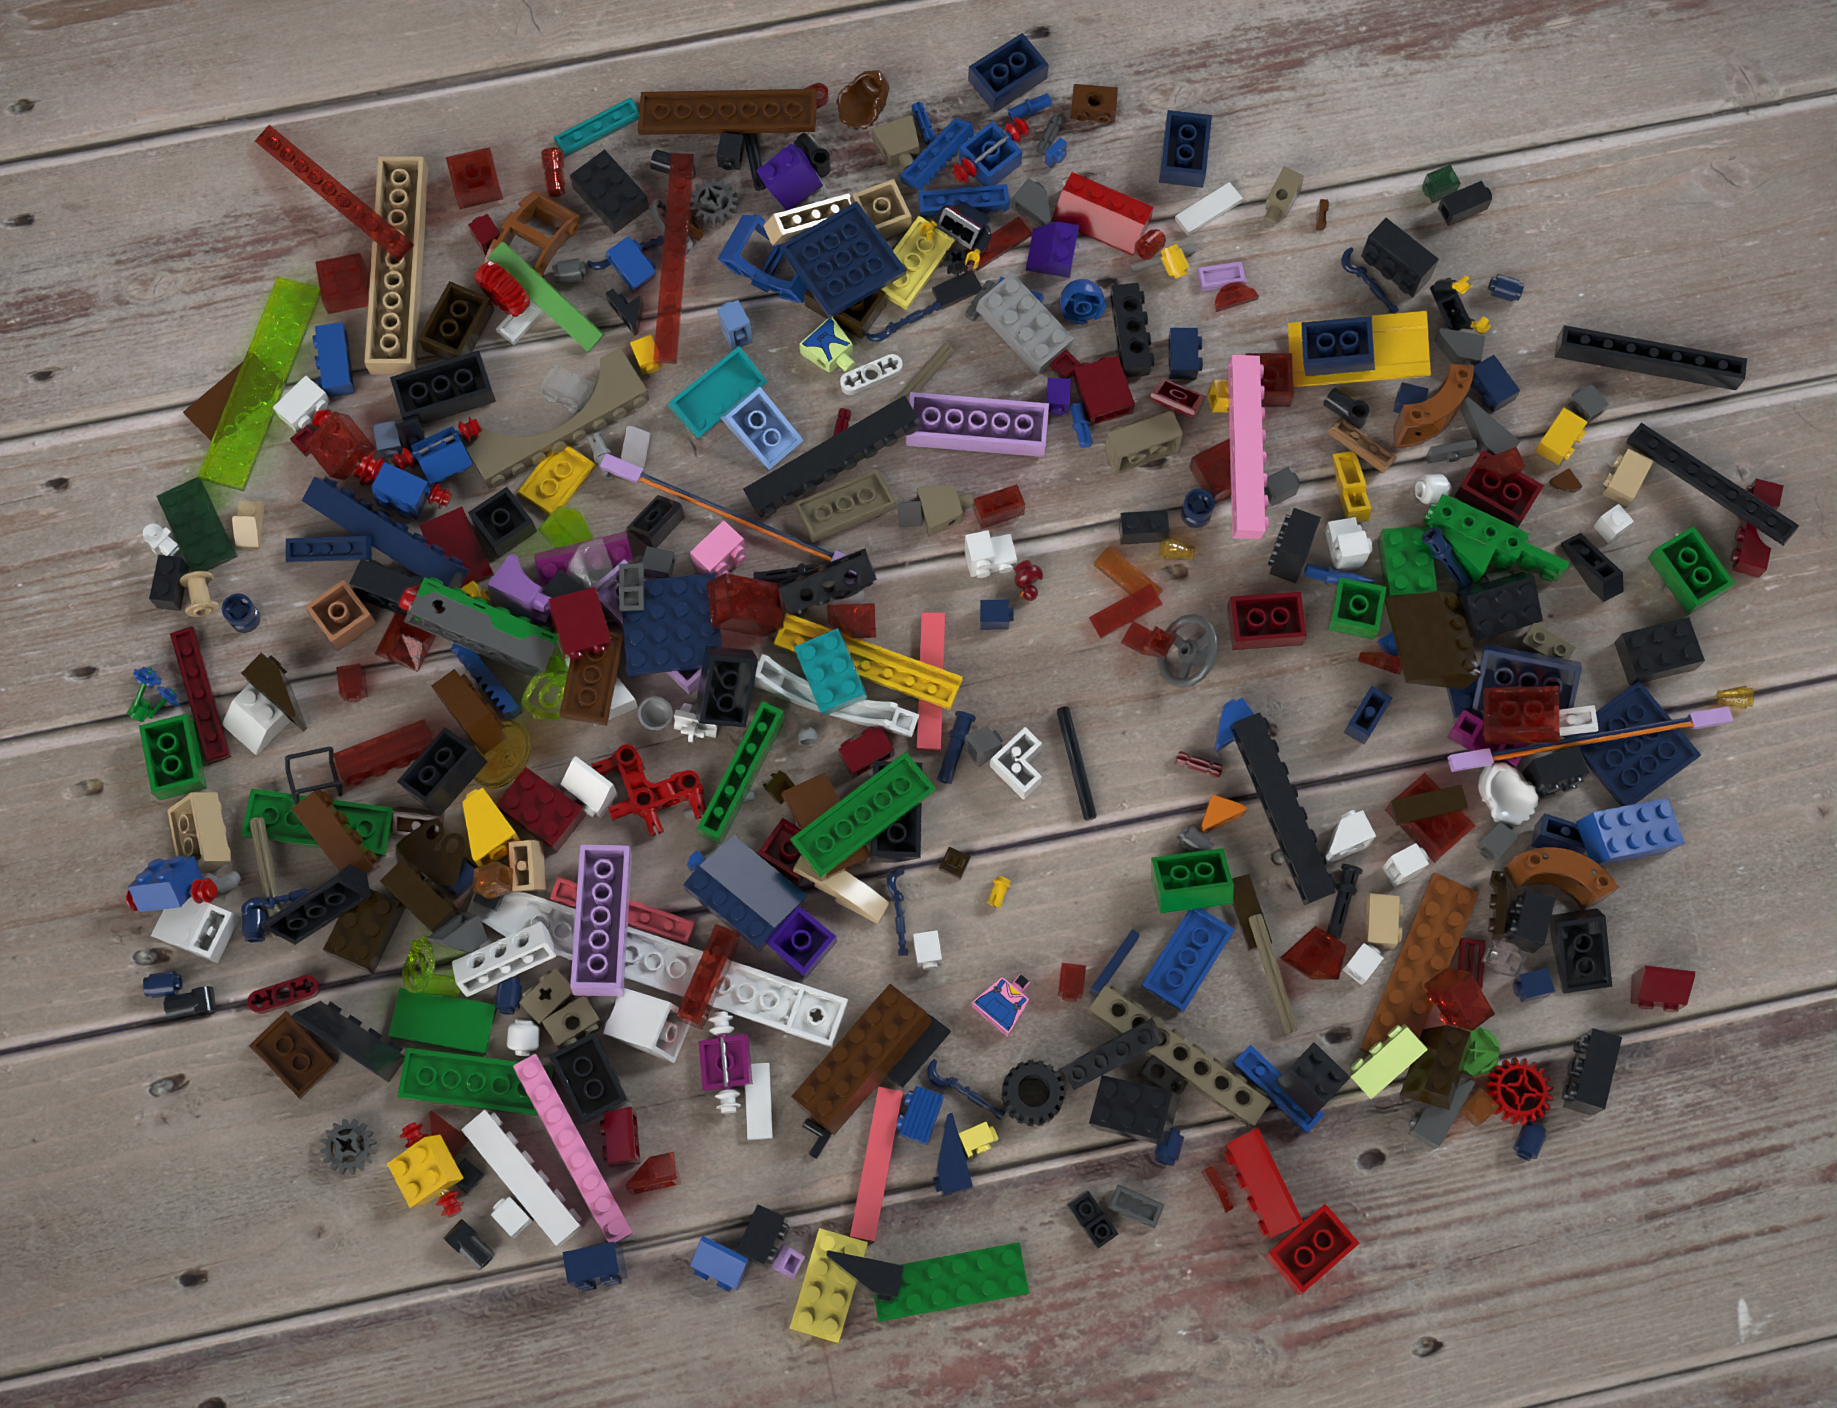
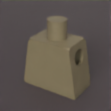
M912 115L872 128V140L889 166L893 167L901 164L903 171H905L913 160L919 156V143Z
M1283 166L1266 201L1265 209L1267 213L1264 219L1268 223L1276 224L1279 217H1287L1301 191L1304 175Z
M953 484L917 488V499L921 501V512L928 536L935 535L963 522L962 509L974 507L971 493L958 496L956 487Z

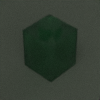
M1448 165L1426 174L1422 190L1424 195L1429 197L1432 203L1440 201L1442 197L1458 191L1461 183L1452 166Z

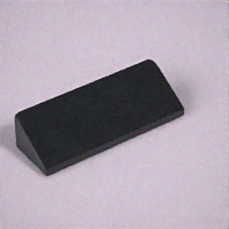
M930 1014L928 1015L932 1023L886 1075L892 1082L902 1088L951 1032L950 1029Z

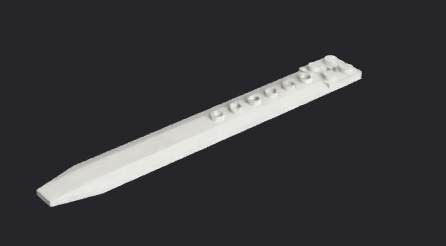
M478 889L475 890L467 913L478 914L481 922L504 937L542 921L552 935L556 955L572 960L576 909L528 893L506 891L497 912H494L473 902ZM628 927L625 963L626 979L831 1048L833 1047L848 999ZM817 1010H821V1015L824 1016L823 1019L813 1022V1018L810 1016L811 1012L815 1013Z

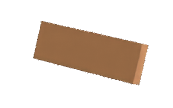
M1340 418L1328 431L1329 435L1382 473H1385L1397 459L1394 454L1343 418Z

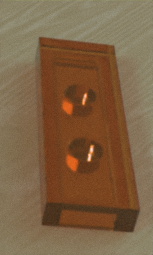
M1110 546L1105 549L1093 564V566L1147 609L1163 591L1161 587Z

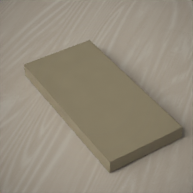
M879 469L793 503L794 509L812 543L898 508L897 502Z

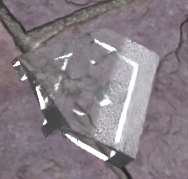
M602 537L579 545L565 574L589 588L596 587V590L618 583Z

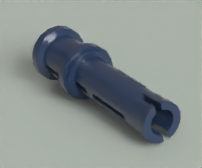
M1439 527L1427 530L1422 536V541L1429 545L1433 557L1442 562L1460 590L1470 587L1473 581L1452 553V545L1444 539L1442 530Z
M956 711L953 729L949 731V745L937 777L938 781L945 784H952L965 743V736L969 734L972 722L976 720L974 715L967 712Z

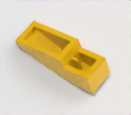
M1350 451L1332 454L1335 478L1345 519L1356 517L1357 523L1370 521L1372 508L1366 493L1367 485L1356 453Z

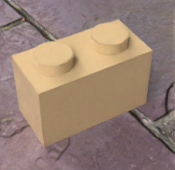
M1628 448L1624 455L1619 454L1613 464V467L1616 469L1613 474L1609 472L1603 483L1606 488L1602 495L1628 507L1635 498L1653 461Z
M543 841L508 842L511 891L546 890Z
M1373 893L1368 895L1366 898L1364 943L1366 945L1371 944L1377 948L1394 949L1398 942H1401L1402 928L1398 926L1399 918L1403 916V904L1399 903L1400 896Z

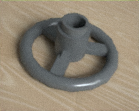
M1197 614L1181 616L1169 625L1162 635L1158 646L1157 663L1161 675L1170 685L1179 688L1190 687L1207 676L1213 668L1218 655V636L1215 627L1206 617ZM1192 623L1201 625L1206 631V634L1197 641L1191 639L1184 640L1176 633L1184 625ZM1170 642L1179 648L1178 656L1182 661L1178 677L1172 674L1167 664V649ZM1192 665L1200 668L1197 673L1188 677Z

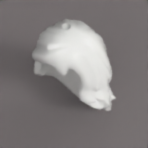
M1496 762L1484 767L1479 776L1478 790L1482 801L1491 810V816L1494 821H1501L1503 824H1509V826H1519L1523 821H1528L1530 819L1529 815L1535 813L1534 808L1538 806L1539 799L1536 787L1532 785V782L1526 781L1518 770L1506 762Z

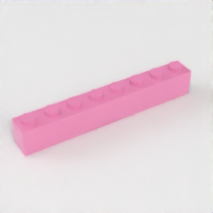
M1232 355L1228 362L1232 538L1261 539L1269 527V519L1265 517L1268 496L1264 495V487L1267 485V473L1263 471V465L1266 464L1267 459L1266 451H1263L1266 431L1262 429V422L1265 419V408L1261 407V400L1264 399V386H1261L1264 366L1260 364V356Z
M534 1054L513 1066L514 1071L606 1242L614 1241L618 1243L632 1235L633 1232L537 1055Z

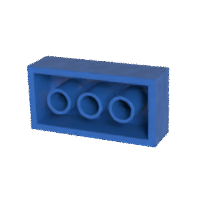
M1668 798L1596 811L1576 821L1588 857L1600 866L1667 853L1685 844Z

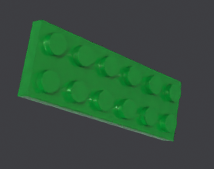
M904 752L793 836L790 841L821 879L933 794L936 788L908 753Z
M251 789L241 832L242 837L253 839L250 820L262 817L265 821L268 841L321 848L291 808L295 806L292 794ZM299 795V802L307 796ZM333 800L332 805L335 809L343 812L347 817L348 826L352 831L356 830L363 838L362 844L365 848L373 851L376 856L386 857L392 830L393 811L395 809Z
M406 1048L397 1095L399 1099L539 1116L514 1071L513 1066L519 1062ZM542 1065L553 1084L555 1067Z
M1020 1242L900 1264L904 1266L898 1300L893 1299L892 1304L877 1301V1296H874L878 1322L1029 1294Z

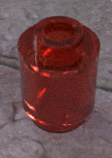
M1159 229L1149 230L1135 242L1134 247L1137 255L1145 260L1151 259L1164 248L1166 242L1165 234Z

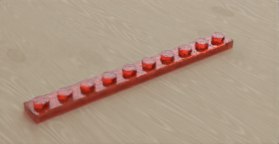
M268 125L256 138L255 142L398 262L414 246L408 238L271 125Z
M671 153L654 363L677 364L694 154Z

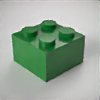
M1340 577L1334 590L1327 630L1374 640L1380 627L1387 587Z

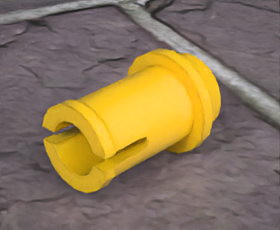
M997 876L992 881L994 885L986 903L1001 909L1007 889L1011 888L1009 885L1011 881L1002 876Z

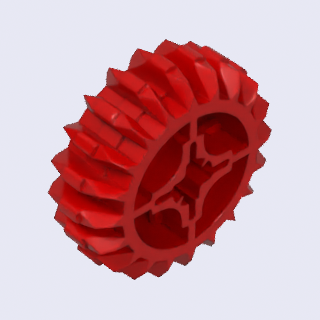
M487 261L475 272L474 278L479 288L500 310H503L506 314L518 317L527 309L530 304L529 295L526 294V290L522 288V285L505 268L493 261Z
M1514 1057L1511 1059V1064L1508 1060H1503L1502 1067L1500 1065L1494 1066L1496 1073L1490 1072L1488 1074L1489 1079L1492 1081H1487L1485 1087L1491 1089V1091H1487L1485 1097H1492L1493 1100L1487 1104L1489 1107L1493 1105L1497 1107L1493 1112L1494 1115L1500 1112L1503 1113L1502 1121H1506L1510 1117L1511 1125H1515L1519 1119L1521 1126L1527 1124V1119L1528 1121L1536 1122V1116L1540 1119L1545 1116L1543 1110L1548 1111L1550 1109L1549 1104L1546 1102H1551L1553 1096L1547 1094V1092L1552 1091L1554 1087L1546 1086V1083L1551 1079L1549 1076L1545 1078L1541 1076L1545 1071L1543 1068L1538 1071L1535 1070L1536 1062H1532L1528 1066L1527 1058H1523L1519 1064L1518 1059ZM1518 1072L1514 1083H1501L1507 1073ZM1528 1077L1533 1081L1536 1089L1529 1086ZM1520 1087L1523 1090V1095L1518 1096L1515 1093V1088ZM1501 1094L1509 1097L1510 1106L1504 1101ZM1536 1099V1103L1531 1110L1520 1111L1524 1100Z

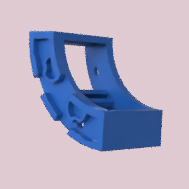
M757 214L742 215L717 259L737 276H740L742 273L744 277L751 279V285L767 293L769 290H772L775 293H780L779 298L804 303V293L808 288L797 273L791 282L773 277L784 256L780 250L781 244L773 247L761 270L740 256L754 230L769 240L764 228L766 222L761 216Z

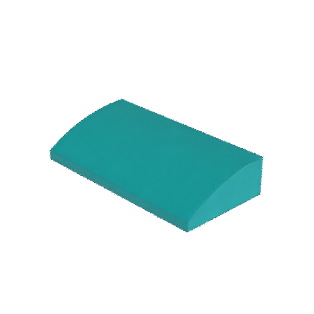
M738 346L666 405L698 439L721 420L720 416L754 387H762L768 381L741 347Z

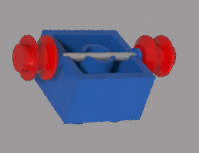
M1014 117L1013 125L1010 123L1005 125L1006 133L994 121L989 123L959 147V161L961 165H953L954 177L959 182L968 183V176H972L983 186L996 185L1022 164L1023 151L1013 141L1019 143L1021 135L1028 136L1029 126L1022 118Z
M469 416L468 423L464 424L459 421V431L451 426L411 445L413 450L411 453L404 447L400 455L393 452L395 457L391 458L394 467L403 471L408 466L414 469V459L418 460L429 484L443 482L447 479V476L455 472H464L468 469V466L472 465V462L461 438L463 437L469 443L473 435L480 438L478 433L482 432V429L477 419L471 420Z
M373 453L369 456L365 455L361 461L360 468L362 469V474L370 472L372 479H375L372 491L376 504L383 509L388 510L391 508L398 511L397 513L403 518L410 519L412 517L417 520L427 499L429 505L433 502L438 503L439 509L442 506L447 507L451 500L452 494L449 493V487L446 490L440 489V483L433 487H428V481L385 463L382 457L378 460L373 459Z
M177 856L168 860L159 858L149 862L148 867L135 877L136 879L128 886L126 903L132 911L139 912L179 908L190 897L197 904H201L204 901L210 903L215 899L217 886L212 879H203L194 856L184 858L183 856Z

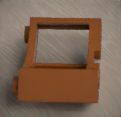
M534 191L519 202L520 208L515 213L510 212L501 225V228L504 230L497 240L493 239L483 264L489 261L487 258L501 242H505L509 246L515 235L543 249L534 270L544 278V272L557 250L566 240L577 233L580 215ZM534 216L558 229V231L552 238H549L525 225V223Z
M1450 364L1439 387V392L1435 396L1421 403L1403 406L1394 425V448H1406L1423 444L1424 441L1438 436L1449 426L1470 388L1474 374V365Z
M1537 848L1516 855L1503 868L1515 889L1528 885H1552L1569 895L1579 905L1581 910H1585L1603 901L1619 888L1609 873L1592 859L1580 853L1562 848ZM1543 855H1547L1548 859H1543ZM1591 870H1595L1596 875H1593Z

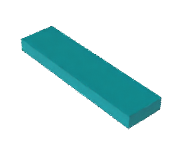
M630 97L554 136V142L565 158L636 122L639 119V109Z

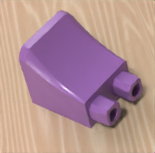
M513 554L509 555L487 584L491 606L497 608V606L503 607L510 611V615L517 618L519 616L526 617L532 621L533 625L538 623L548 627L552 621L550 611L548 610V599H551V597L544 595L542 587L534 583L524 573L518 557Z

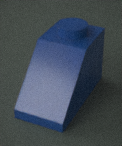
M1243 698L1237 701L1232 699L1222 707L1223 710L1220 715L1214 746L1216 752L1235 741L1229 727L1233 722L1254 715Z

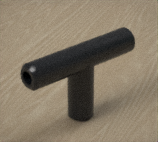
M806 1119L802 1125L803 1128L818 1136L817 1141L809 1152L810 1156L817 1159L832 1133L810 1119Z

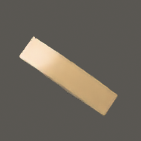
M802 855L794 866V872L815 882L814 887L835 897L836 903L877 924L889 906V902L845 870L830 878H827L825 875L820 879Z

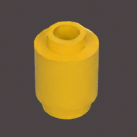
M1177 243L1160 251L1162 254L1160 258L1169 277L1174 276L1177 279L1187 274L1186 269L1189 268V264Z

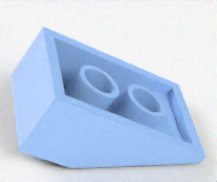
M754 387L720 416L732 433L768 470L773 468L804 441L761 387Z

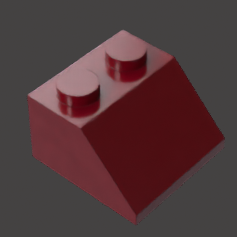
M1645 965L1632 974L1630 1004H1638V1008L1654 1009L1655 1006L1663 1007V1011L1678 1012L1679 1009L1688 1004L1696 971Z
M632 1107L604 1113V1120L600 1121L601 1135H606V1145L602 1146L603 1161H607L610 1167L641 1164L637 1113Z

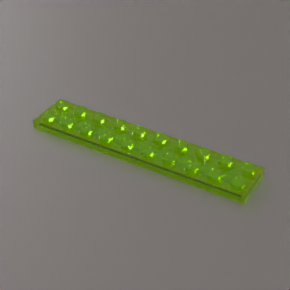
M277 276L199 471V480L242 492L245 491L275 414L273 406L281 399L322 294L320 287Z

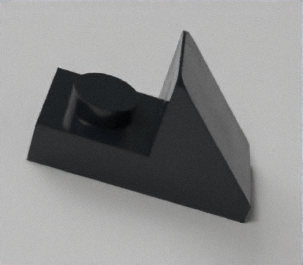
M612 288L605 293L608 304L634 336L637 335L643 311L642 296L640 295L628 303L621 293L617 294Z
M418 415L395 421L402 445L410 453L413 451L411 445L426 439Z

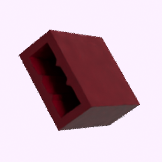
M1105 356L1097 362L1090 364L1084 362L1074 368L1073 380L1081 403L1084 404L1087 420L1090 421L1091 425L1133 414L1135 402L1118 356Z
M596 587L548 599V607L564 659L570 657V660H576L584 657V653L593 651L594 654H598L608 650L607 647L611 646L612 641Z

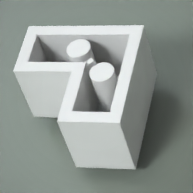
M1356 517L1328 522L1324 531L1333 568L1343 572L1362 569L1366 560H1368L1370 552H1372V542L1370 538L1366 537L1365 531H1362L1361 525H1357Z
M989 530L965 535L964 552L971 577L984 578L989 576L990 573L998 571L1000 573H1007L1012 571L1017 565V557L1011 534L990 538Z
M1026 727L990 760V767L1023 800L1041 784L1042 776L1029 764L1041 752L1042 743Z

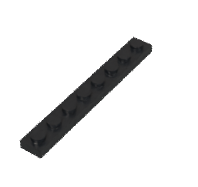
M1642 422L1627 439L1626 443L1782 546L1798 530L1799 525Z

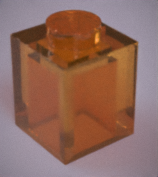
M495 861L474 869V892L488 899L512 892V868Z
M1480 1088L1464 1102L1460 1112L1475 1127H1478L1500 1106Z

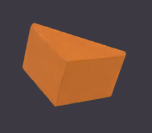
M1212 794L1200 831L1204 834L1244 816L1247 811L1246 806Z

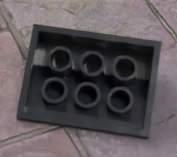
M319 1001L293 1013L291 1018L388 1083L404 1062L405 1056L400 1053L403 1050L392 1041L387 1045L380 1040L382 1035L372 1028H369L368 1031L360 1027L363 1022L351 1014L346 1018L340 1014L342 1009L331 1001L328 1005Z

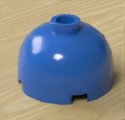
M1074 280L1067 284L1061 292L1059 302L1061 314L1070 323L1087 324L1086 320L1092 318L1097 320L1105 311L1106 304L1102 289L1091 280Z

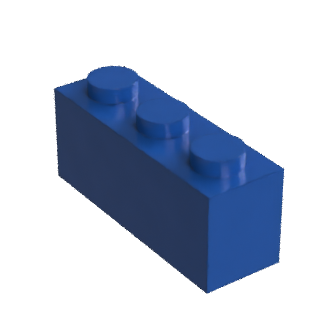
M343 322L315 326L316 335H313L312 339L314 348L318 349V356H315L316 367L318 370L320 369L321 376L317 377L318 386L327 394L328 398L355 394L348 334Z

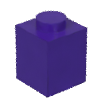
M1048 378L1046 388V403H1049L1048 413L1057 416L1068 414L1071 379Z

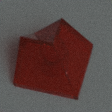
M875 603L827 605L828 623L838 628L851 638H876Z
M395 612L374 654L418 672L436 635L404 622L406 616Z
M1315 926L1280 958L1283 962L1310 979L1339 980L1347 946Z
M674 1152L648 1157L628 1181L626 1190L631 1195L681 1185Z

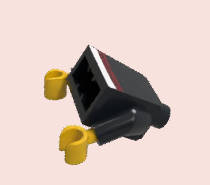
M967 203L944 205L930 219L931 222H924L921 225L920 235L927 232L926 240L929 241L934 237V228L936 227L970 250L973 249L974 251L967 254L965 265L969 260H973L975 262L973 269H976L979 264L980 254H983L991 241V228L988 226L990 218L983 211L977 210Z
M1464 275L1458 281L1451 280V278L1439 279L1434 285L1430 286L1431 293L1448 329L1459 331L1461 329L1473 330L1474 328L1479 334H1484L1491 327L1488 324L1489 320L1484 316L1477 322L1469 318L1458 295V292L1464 294L1473 286L1467 283L1470 279L1468 276Z

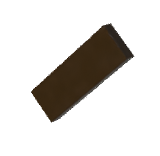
M1462 785L1390 801L1396 826L1469 808Z
M1250 874L1232 878L1234 884L1233 907L1248 951L1257 949L1249 922V917L1256 914L1263 916L1272 944L1273 942Z

